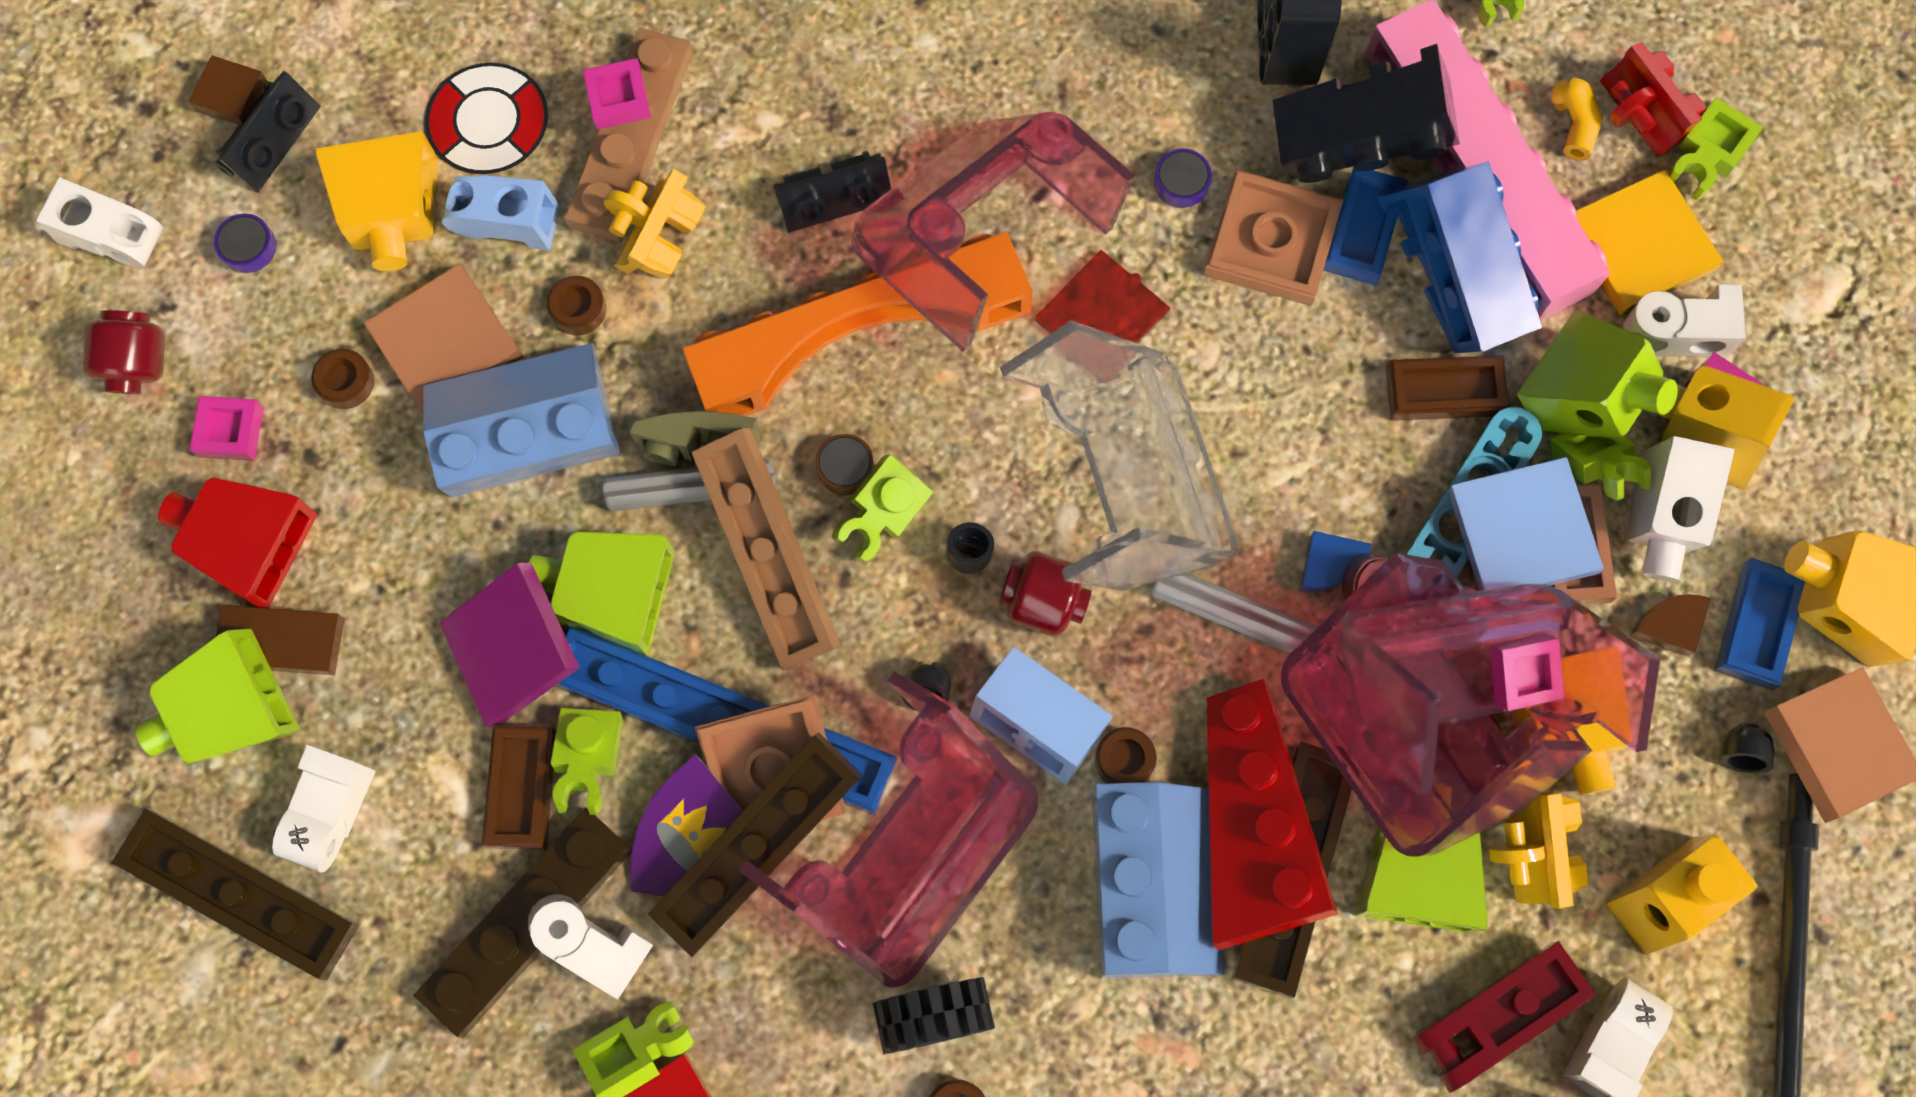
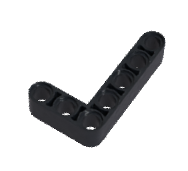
M1257 0L1259 77L1262 85L1318 84L1339 25L1342 0Z

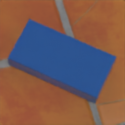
M1354 167L1352 168L1323 271L1374 286L1377 285L1382 274L1398 217L1396 208L1384 213L1377 197L1406 187L1408 180L1375 170L1356 171Z
M1754 558L1745 561L1742 566L1714 671L1769 690L1780 687L1799 617L1797 607L1805 581L1772 564Z

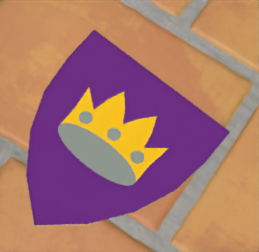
M696 754L675 771L654 794L638 824L631 853V892L664 897L743 812Z

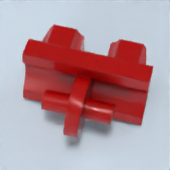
M1643 42L1632 45L1625 52L1622 60L1601 78L1600 83L1618 105L1609 116L1616 127H1621L1631 122L1655 155L1660 157L1669 153L1702 120L1701 116L1707 110V107L1696 93L1686 92L1682 94L1671 80L1674 76V64L1663 50L1650 53Z

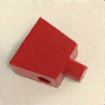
M212 477L205 481L196 500L177 492L168 494L159 508L158 521L160 524L178 531L171 544L172 553L256 608H269L318 514L299 497L292 494Z

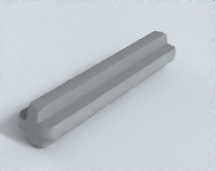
M764 459L771 479L774 483V486L776 487V478L773 463L771 460ZM697 467L608 477L603 481V499L610 511L711 500Z
M1167 564L1160 566L1151 585L1150 593L1155 598L1303 659H1310L1321 639L1322 630L1316 625Z

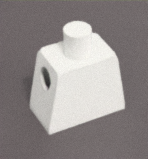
M1673 436L1639 453L1638 457L1645 459L1651 466V488L1645 490L1634 482L1626 536L1630 542L1647 545L1642 571L1643 576L1656 580L1679 582L1684 554L1710 545L1714 536L1735 449Z

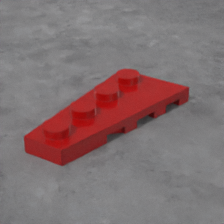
M1260 679L1207 697L1213 947L1222 950L1338 915L1269 685L1264 679Z

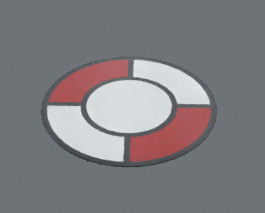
M501 63L475 64L455 72L436 89L426 111V133L437 155L452 167L473 174L498 173L518 165L538 147L546 131L548 108L542 90L525 72Z

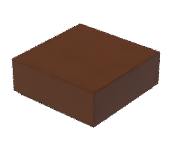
M211 55L188 102L197 112L237 125H243L248 119L246 114L264 90L263 85L268 80L262 71Z

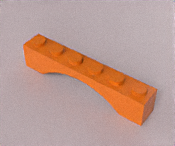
M1008 232L993 237L990 234H981L964 242L961 248L939 256L937 253H928L919 256L911 261L908 267L886 275L884 272H876L859 279L854 287L834 294L829 291L813 294L806 298L801 306L781 313L778 311L760 313L751 318L747 325L728 332L723 330L707 332L696 338L692 345L682 349L706 412H722L748 416L767 409L782 384L803 362L828 344L851 333L890 322L919 320L954 324L980 332L1031 313L1033 291Z

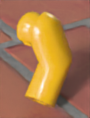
M1573 77L1570 81L1560 80L1552 88L1551 102L1555 104L1554 107L1558 111L1569 110L1572 118L1563 153L1573 160H1588L1591 157L1603 121V115L1588 82L1577 77Z

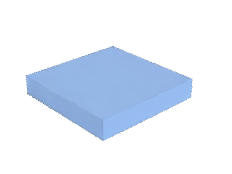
M1567 457L1454 484L1449 488L1450 500L1479 591L1488 601L1596 575L1604 569Z

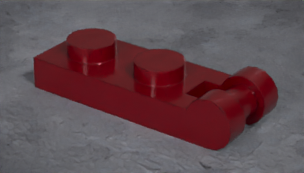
M1556 941L1544 947L1443 1017L1418 1031L1412 1038L1423 1054L1430 1052L1442 1070L1438 1077L1448 1092L1451 1093L1468 1084L1595 997L1596 993L1561 943ZM1462 1030L1466 1031L1477 1047L1475 1051L1465 1057H1462L1450 1039Z

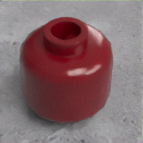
M120 310L100 311V319L89 322L84 328V373L91 379L104 381V392L141 394V383L156 382L163 375L164 331L158 325L150 323V314Z
M1032 551L1024 557L1023 561L1013 559L999 603L1007 606V616L1012 623L1057 637L1067 629L1070 621L1082 623L1092 590L1082 587L1083 572L1077 564L1039 551Z

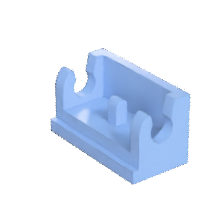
M1013 647L977 693L969 717L1060 782L1067 785L1102 736V732L1111 721L1113 715L1016 647Z

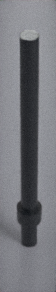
M1798 773L1789 774L1787 818L1786 821H1780L1779 847L1785 849L1773 1097H1801L1811 856L1813 851H1818L1819 825L1813 823L1814 802Z

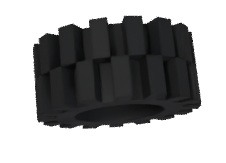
M983 977L928 987L927 989L908 992L873 1003L883 1055L945 1042L995 1028Z

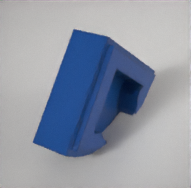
M1313 531L1310 536L1299 591L1317 593L1342 584L1343 575L1348 565L1357 557L1369 554L1372 544Z

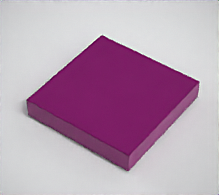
M516 563L439 623L485 727L503 724L580 668L532 563Z

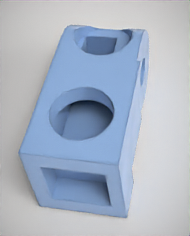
M480 175L479 177L457 176L451 180L442 224L448 230L464 237L525 242L528 248L550 251L560 205L544 181L487 175Z

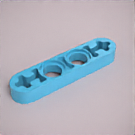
M1508 407L1499 411L1485 427L1398 565L1401 569L1404 585L1402 596L1408 601L1416 604H1430L1437 601L1453 584L1469 556L1464 542L1453 543L1448 541L1439 530V520L1442 516L1447 514L1455 515L1448 490L1451 485L1468 481L1469 472L1476 468H1484L1495 475L1526 467L1542 438L1541 425L1530 411L1520 407ZM1513 425L1521 430L1518 436L1520 441L1515 443L1505 458L1502 459L1494 455V453L1505 438L1506 433L1504 431ZM1433 551L1443 555L1444 557L1437 564L1431 576L1438 585L1430 582L1424 588L1419 587L1415 583L1417 573L1410 567L1420 569L1430 558Z

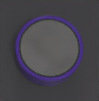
M1184 148L1172 150L1166 153L1157 165L1154 178L1155 190L1158 196L1171 206L1178 208L1194 206L1201 202L1208 192L1212 177L1211 167L1205 157L1194 150Z
M243 213L229 217L221 223L214 236V248L218 256L228 267L240 273H252L261 270L270 263L276 252L277 242L274 233L261 218L252 214Z

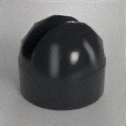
M967 522L952 529L947 539L946 555L955 570L962 574L973 575L983 571L990 563L994 551V538L986 527L978 523ZM955 549H957L959 552H961V553H963V554H966V555H968V556H965V555H962V554H960V553H957Z
M921 661L910 667L904 677L901 697L904 703L913 710L924 713H933L944 709L949 703L951 679L947 670L938 662H932V665L923 664ZM925 686H930L934 689H925Z
M1740 724L1728 732L1723 742L1721 762L1724 766L1738 772L1750 774L1769 772L1773 769L1775 748L1773 738L1766 730L1761 729L1756 724Z

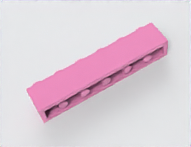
M1428 0L1377 24L1365 52L1372 65L1387 61L1390 63L1391 71L1421 61L1420 49L1438 44L1451 80L1460 145L1446 147L1447 152L1431 159L1441 174L1489 161L1492 172L1498 177L1503 187L1504 199L1502 203L1510 228L1517 234L1521 244L1520 259L1527 281L1534 288L1538 297V316L1540 321L1592 296L1611 273L1607 268L1605 254L1601 247L1595 241L1589 240L1577 221L1576 211L1570 199L1564 194H1560L1547 175L1546 164L1541 154L1536 149L1530 148L1517 128L1516 117L1507 104L1501 103L1490 87L1488 75L1482 63L1475 58L1472 59L1460 40L1459 30L1455 21L1449 15L1443 14L1435 0Z

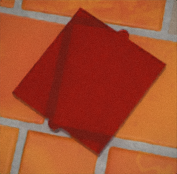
M1100 250L1035 316V321L1064 345V353L1066 355H1076L1105 380L1170 312L1171 307L1141 283L1140 274L1133 273L1131 275L1103 250Z

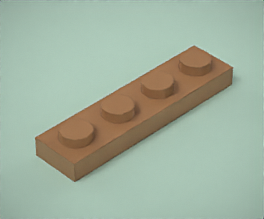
M641 27L638 28L626 60L635 58L639 60L652 118L599 129L565 217L569 229L619 243L622 242L623 237L616 236L609 231L615 215L603 204L604 200L611 190L627 193L634 180L642 183L645 182L693 55L691 41Z
M740 428L691 452L781 670L793 668L841 647L751 428Z

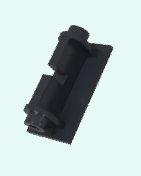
M282 71L274 82L266 81L263 85L265 90L246 114L248 117L243 125L239 124L224 146H218L215 150L219 157L214 162V165L230 177H234L236 174L257 193H259L321 107L286 71Z
M867 150L863 151L862 155L830 164L832 171L822 174L820 167L791 176H788V174L782 175L783 181L775 183L773 186L779 206H781L787 232L790 233L894 202L885 157H881L880 153L870 155Z

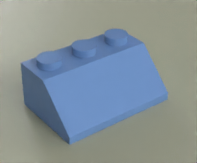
M593 343L423 385V432L437 489L451 497L621 455Z
M1161 782L1096 784L1092 793L1100 979L1225 975L1223 949L1218 950L1213 947L1209 789Z

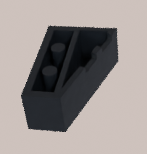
M1438 44L1420 49L1421 61L1391 71L1390 63L1384 61L1369 67V79L1341 86L1340 80L1335 78L1272 100L1280 162L1291 180L1298 178L1299 182L1302 183L1320 182L1332 177V171L1354 167L1356 171H1373L1387 166L1389 159L1412 155L1413 159L1418 160L1431 159L1447 152L1446 147L1460 145L1451 80Z

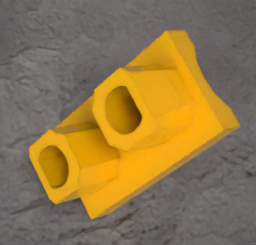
M673 168L666 180L659 179L656 182L646 204L642 200L648 191V187L637 180L632 182L627 193L618 190L608 192L603 204L615 215L609 231L616 236L624 237L630 224L634 225L614 267L626 274H630L639 268L662 279L673 273L683 250L659 236L665 222L687 235L698 224L706 208L704 203L683 188L688 179L687 176Z
M1524 790L1504 792L1507 819L1504 822L1506 843L1490 846L1488 850L1491 862L1509 864L1510 883L1514 885L1515 903L1545 904L1551 908L1558 909L1574 906L1572 893L1589 885L1587 864L1580 855L1568 854L1566 839L1567 832L1577 831L1578 827L1582 824L1580 802L1576 798L1562 797V793Z

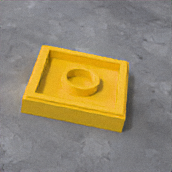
M1666 169L1576 210L1577 221L1589 240L1595 241L1601 247L1605 254L1607 268L1611 273L1601 286L1620 316L1632 311L1640 299L1648 293L1656 291L1670 293L1717 271L1724 263Z

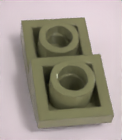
M706 411L670 413L633 422L630 431L638 450L643 452L642 456L645 459L668 467L676 466L677 461L694 465L695 460L691 452L699 449L701 444L707 445L740 428H751L758 447L762 438L756 418L732 413Z

